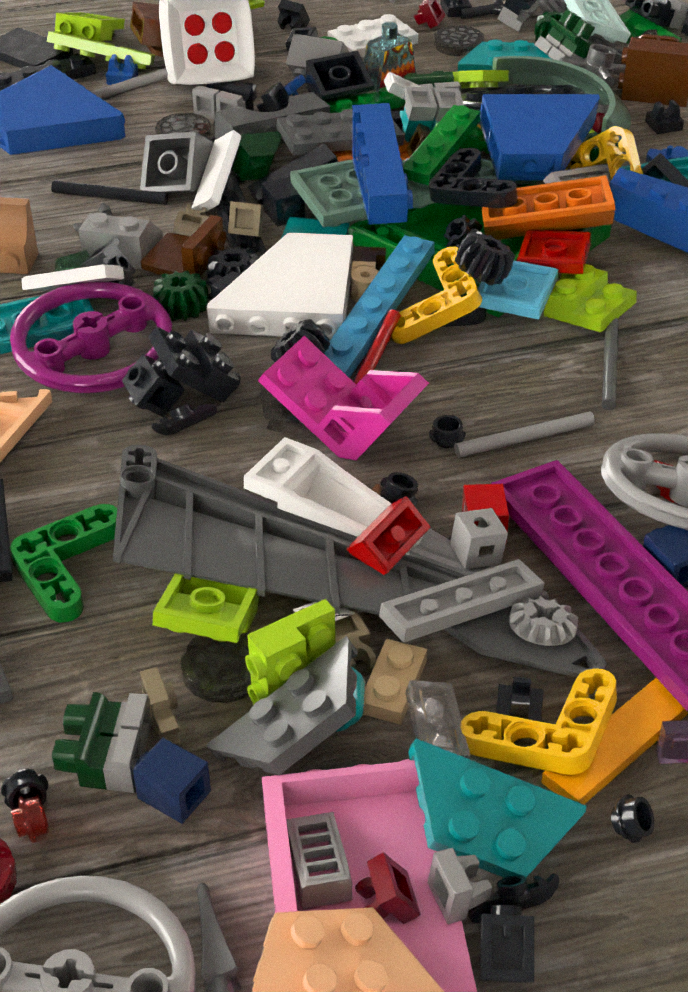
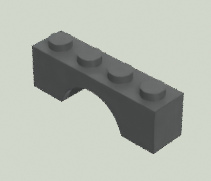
M313 92L290 96L288 106L279 111L258 112L241 106L216 111L215 138L218 139L232 130L239 134L278 132L276 129L277 118L287 117L290 114L304 116L314 115L316 112L330 113V105Z

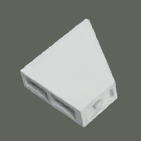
M287 233L208 303L207 314L210 334L282 337L284 333L288 332L292 326H296L300 321L312 319L316 325L319 324L325 331V335L332 339L347 315L353 258V235Z

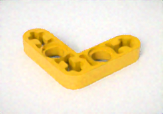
M617 126L611 127L583 142L565 169L568 170L569 167L570 169L608 164L612 180L622 164L628 161L631 171L643 174L632 132ZM598 146L599 155L595 161L591 162L590 151L593 147ZM571 161H574V162H580V161H581V163H575V164L571 165Z
M458 247L444 248L434 256L433 264L444 290L399 312L401 318L391 336L395 343L405 344L471 313L481 305L482 296L473 277H469L466 272L461 271L459 265L455 262ZM467 292V295L461 298V295Z
M589 669L580 673L572 686L556 724L488 711L472 712L465 716L460 724L463 748L469 754L560 774L575 775L582 773L591 765L616 705V679L612 673L603 669ZM597 690L595 700L590 699L589 694H593ZM580 716H589L595 719L588 724H577L572 721ZM522 738H531L537 741L532 746L527 747L514 744L515 741Z

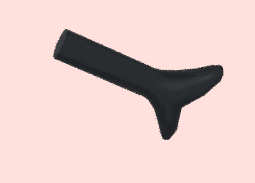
M496 0L490 5L460 9V18L466 19L491 14L499 15L504 6L503 0Z

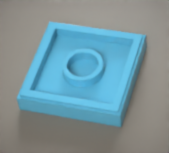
M514 260L509 275L501 284L488 285L485 282H481L478 290L482 296V303L479 308L539 320L558 279V269Z

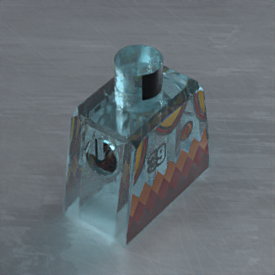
M394 22L383 23L381 37L370 40L366 44L364 65L374 83V91L379 92L380 88L386 87L384 79L388 72H392L402 78L408 73H416L413 42L410 38L398 33V25Z

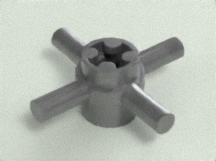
M601 44L590 45L587 58L584 60L560 57L559 61L579 66L594 73L610 87L615 82L612 75H620V72L625 73L626 67L623 64H614L616 50Z

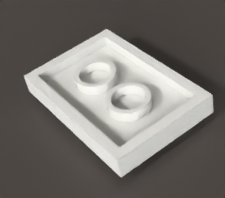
M391 14L383 15L375 20H362L359 24L350 26L341 25L337 29L328 31L329 37L343 41L350 52L358 51L361 58L366 56V47L370 41L371 48L368 56L372 55V51L373 55L377 51L379 54L380 49L377 47L381 48V53L384 48L389 51L394 48L389 39V29H394L397 26L398 36L394 39L395 47L405 44L404 47H406L408 42H412V45L418 43V33ZM383 36H386V37H385L383 40H381V41H378V42H375V41H374L375 39H378V38H381V37H383Z

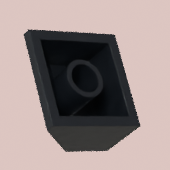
M358 51L306 60V87L308 92H313L323 101L355 96L374 90V83Z

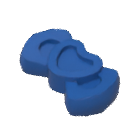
M299 75L284 86L287 94L299 95L296 90L306 83V79L303 75Z
M671 145L663 150L650 148L646 155V162H650L659 153L667 160L688 157V150L681 146L673 148Z

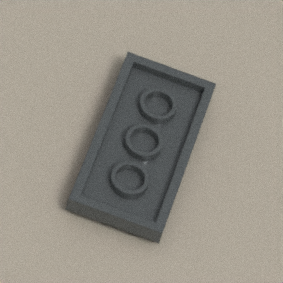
M351 109L343 110L340 113L316 112L314 115L304 116L290 114L287 117L277 118L276 129L280 132L281 137L293 155L306 154L324 143L332 152L352 150ZM393 120L398 146L403 145L404 134Z

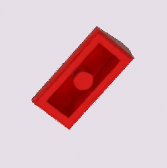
M405 496L389 505L346 550L352 556L385 575L431 526L408 497Z

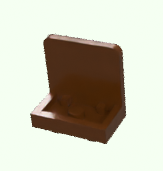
M210 215L191 236L167 233L140 261L141 268L159 275L165 273L173 274L175 270L178 273L188 270L190 274L197 273L201 277L207 270L208 257L214 255L216 250L224 251L226 233L223 231L222 217Z

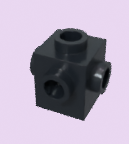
M142 354L137 362L129 368L122 380L130 393L128 398L133 404L162 417L167 414L185 391L178 380L169 376L159 357L155 360L145 354Z

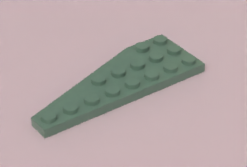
M406 158V160H403V165L406 163V161H407L409 158ZM481 158L482 167L474 178L497 179L492 161ZM352 160L290 172L291 184L323 227H336L341 225V223L368 219ZM408 180V190L411 189L413 194V208H424L429 204H434L430 199L428 185ZM524 180L513 182H515L516 185L534 184L540 180Z

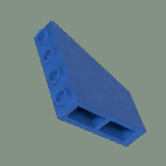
M52 65L0 91V148L10 155L125 138V118L123 113Z
M483 94L480 109V126L497 180H544L551 172L565 170L595 123L600 100L599 94Z

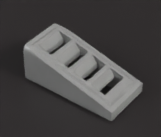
M328 812L286 819L302 909L352 900V879L334 813ZM326 828V832L303 836L299 835V833ZM329 841V845L307 849L302 847V845ZM332 855L331 859H325L306 863L305 860ZM335 869L334 873L309 876V873Z

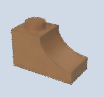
M0 197V273L29 274L39 254L30 201L24 198Z

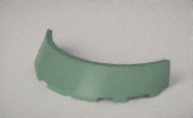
M533 56L494 57L492 70H509V82H498V87L509 84L573 85V87L584 90L586 94H599V104L609 105L608 111L603 117L601 133L614 126L629 130L631 115L628 108L610 86L594 73L579 66L549 58Z

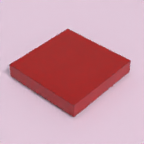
M527 230L517 261L556 268L558 273L583 274L591 245V233Z

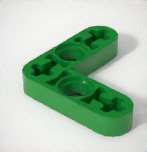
M110 504L94 505L22 534L11 543L10 550L16 570L51 620L69 622L78 618L83 612L84 604L80 587L61 561L115 539L117 508ZM62 535H76V537L73 540H57ZM44 573L56 574L55 578L48 581L37 580V577ZM61 592V597L66 603L57 600L56 595Z

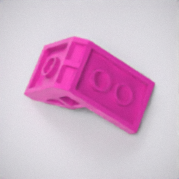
M305 336L294 344L258 379L261 385L339 458L357 460L429 384L419 373L370 370L356 385Z

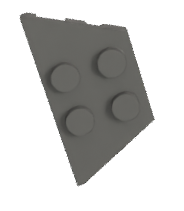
M345 636L307 667L293 673L285 684L267 698L257 701L249 712L206 744L207 748L217 760L224 761L226 757L235 758L243 767L251 769L260 767L264 772L281 775L356 716V699L353 697V693L357 686V675L351 668V659L357 657V649L349 638Z

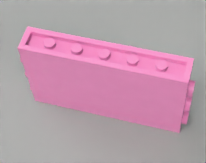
M405 759L393 763L358 764L347 768L312 769L301 773L262 777L275 913L364 908L370 905L375 900L376 894L371 898L365 899L356 892L355 886L362 879L371 877L367 861L384 852L408 872L421 915L405 924L401 923L390 913L383 920L444 992H477L462 920L447 924L427 883L433 855L437 851L429 849L427 846L423 826L425 814L419 807L416 793L419 780L415 761ZM333 812L352 879V900L302 909L286 819ZM326 828L299 833V835L303 836L326 832ZM329 841L302 845V847L307 849L329 845ZM332 855L305 860L306 863L325 859H331ZM335 869L309 873V876L334 873Z

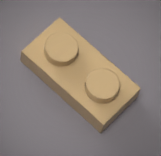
M390 639L385 640L365 686L363 715L402 724L427 662L428 649Z

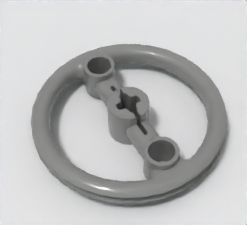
M649 433L627 437L611 445L605 452L601 466L602 477L611 492L626 505L641 514L662 523L688 530V508H685L688 507V436ZM649 453L684 454V456L679 457L677 466L653 462V457ZM647 484L671 488L670 498L675 503L685 507L663 501L646 493L643 489L646 488Z
M103 876L57 878L23 890L0 904V937L22 919L42 909L63 903L79 901L102 902L121 907L136 914L155 930L167 948L172 965V974L169 977H166L158 969L143 968L127 978L96 973L91 958L85 952L76 949L57 952L47 959L42 966L14 962L11 960L10 954L0 947V992H196L197 982L194 954L188 935L178 918L161 900L138 886L126 881Z

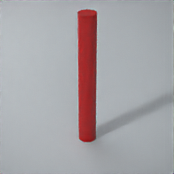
M388 311L353 381L356 385L370 370H375L401 318L398 311Z

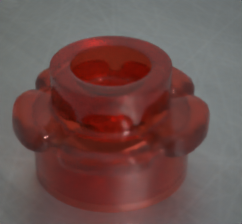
M38 795L26 800L21 796L18 799L19 807L11 810L13 823L19 838L28 835L31 842L35 843L37 842L36 837L50 832L46 814Z

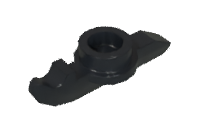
M186 403L169 411L172 417L170 420L167 416L160 419L159 424L153 423L151 427L156 433L165 436L172 435L216 414L217 408L215 405L201 404L192 409L190 403Z
M555 873L551 874L547 879H543L539 875L533 876L534 883L527 884V879L524 876L503 878L497 882L498 890L495 894L490 895L489 900L468 910L469 918L473 923H478V918L481 914H490V906L492 905L519 906L521 910L540 905L550 899L557 890L559 876Z

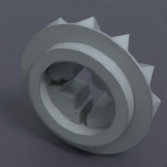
M539 595L536 600L523 597L520 603L513 604L509 615V625L519 637L526 641L544 646H557L568 643L576 636L578 617L571 612V606L559 605L556 598L549 601Z

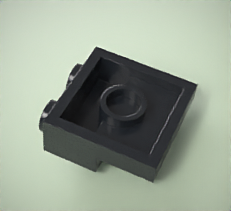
M157 326L148 336L170 377L222 403L238 388L241 380L240 374L233 370V362L226 353L222 352L221 348L223 346L214 336L208 333L203 336L191 329L184 338L174 330L167 332Z

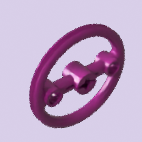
M83 282L56 288L28 304L15 319L11 328L10 343L17 365L36 382L64 392L100 393L125 387L122 380L129 368L135 363L110 373L73 375L63 373L65 370L64 362L80 354L84 359L90 360L105 357L111 350V337L124 330L131 333L140 332L146 328L147 321L149 320L154 321L157 327L167 332L172 330V323L165 308L154 297L140 289L114 282ZM104 298L119 300V309L104 317L102 313L95 311L81 313L73 321V334L60 341L51 338L43 339L35 344L34 351L27 349L26 339L30 328L43 314L53 308L83 299ZM153 346L146 354L155 360L159 357Z

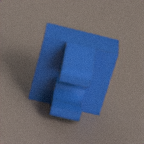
M116 54L111 56L106 73L107 85L138 76V66L134 64L130 55H126L124 59L125 64L117 62Z

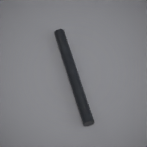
M53 181L51 185V190L54 193L163 205L168 203V193L63 181Z

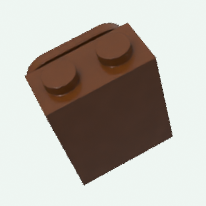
M133 1L130 22L131 30L141 45H146L152 54L164 57L159 4Z
M644 34L638 38L631 37L629 46L623 47L621 64H626L625 73L620 72L618 89H622L621 100L654 104L660 101L663 105H669V101L673 99L680 107H687L688 43H681L677 38L670 36Z

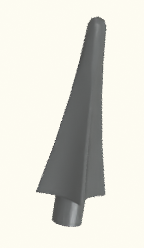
M200 883L197 886V896L201 917V977L204 978V992H234V990H240L241 987L236 977L237 963L217 920L208 886L205 883Z

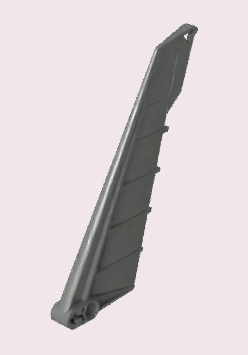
M131 445L122 451L113 562H122L184 575L185 579L191 580V577L245 588L257 589V595L265 597V592L314 602L326 599L335 609V613L340 614V607L379 615L381 603L467 576L407 554L387 574L383 575L352 556L346 550L357 536L278 509V504L159 459L157 458L156 450L152 447ZM512 606L444 629L481 655L577 678L585 670H605L607 665L603 656L578 627L576 636L568 643L562 645L544 646L522 639L509 625V615ZM585 661L589 668L577 666V664Z

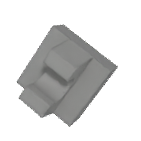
M453 848L434 853L427 882L447 924L465 920L468 910L489 900L492 886L488 879L481 880L480 882H472L468 879V877L477 874L479 861L476 855L456 856Z

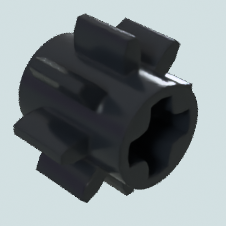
M465 215L462 218L454 219L449 223L444 237L449 241L446 248H459L462 240L466 238L469 232H480L483 226L475 218L470 220Z

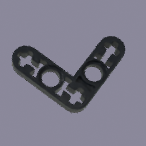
M464 148L453 153L431 179L429 191L430 199L434 203L507 208L515 205L518 201L517 185L509 180L474 178L482 167L481 154L476 148Z

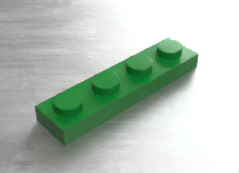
M453 105L403 165V171L407 174L408 180L429 186L431 179L479 124L481 111L470 109L464 105Z

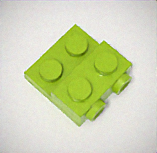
M84 12L56 13L55 31L67 32V35L87 37L90 41H110L115 30L124 29L125 19Z
M586 264L583 274L562 273L560 280L555 283L545 305L544 316L602 332L612 320L618 319L637 302V291L624 288L620 284H609L608 271L596 269L592 265Z
M175 573L153 610L152 626L167 628L177 633L186 632L210 637L216 641L237 643L242 633H248L258 611L259 595H257V589L245 588L191 577V580L185 579L184 575Z
M326 599L248 634L249 654L245 656V661L251 674V685L248 686V694L253 705L257 701L267 698L285 684L293 673L307 667L336 644L335 609Z

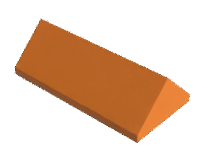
M606 175L518 187V201L515 205L507 208L481 207L484 234H491L497 240L525 236L527 230L566 231L613 224L615 215V202Z

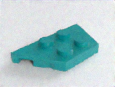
M493 39L488 42H481L458 62V72L492 70L494 57L533 56L552 58L535 46L534 43H529L525 40L502 42L501 40Z
M417 738L409 747V759L415 761L419 780L416 793L419 807L425 814L423 826L428 848L437 852L453 848L456 856L476 855L479 861L478 868L503 878L510 876L527 877L586 812L587 806Z

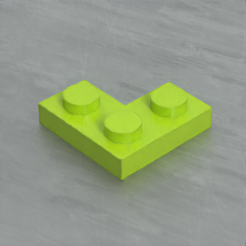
M509 70L452 72L454 81H458L461 88L498 87V82H509Z

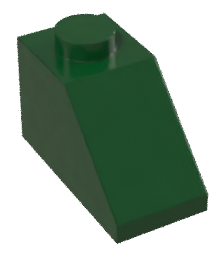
M280 132L240 134L241 140L231 168L242 181L261 179L267 176L282 139Z

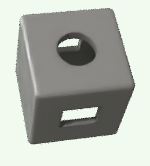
M492 508L459 512L455 515L450 546L464 569L498 565L502 562L508 532ZM475 521H479L478 526L474 524ZM488 546L492 554L479 555L480 547Z

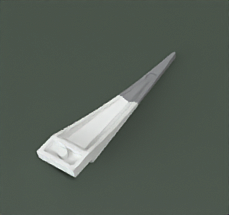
M286 437L244 475V489L278 502V509L357 537L392 504L350 475L319 450ZM429 529L406 553L407 555L464 575L474 574L495 567V565L464 569L450 546V540L432 529ZM543 590L542 597L548 600L549 594Z

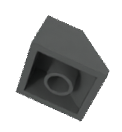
M196 131L146 135L140 190L165 193L194 192L200 185L214 143Z

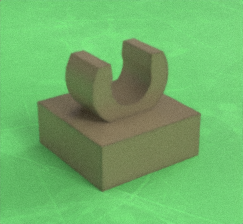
M230 201L228 233L261 236L264 205Z

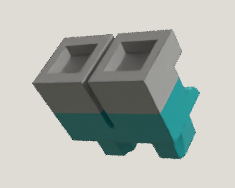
M406 87L404 93L406 103L404 111H400L405 141L410 142L418 124L428 126L430 131H432L436 122L439 123L453 105H464L459 88L434 87L432 92L431 87Z

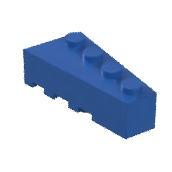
M390 104L352 105V161L369 225L407 222L408 209H413V194L411 189L408 190L407 174L403 171V162L400 157Z
M619 168L609 183L615 202L613 220L688 253V187Z

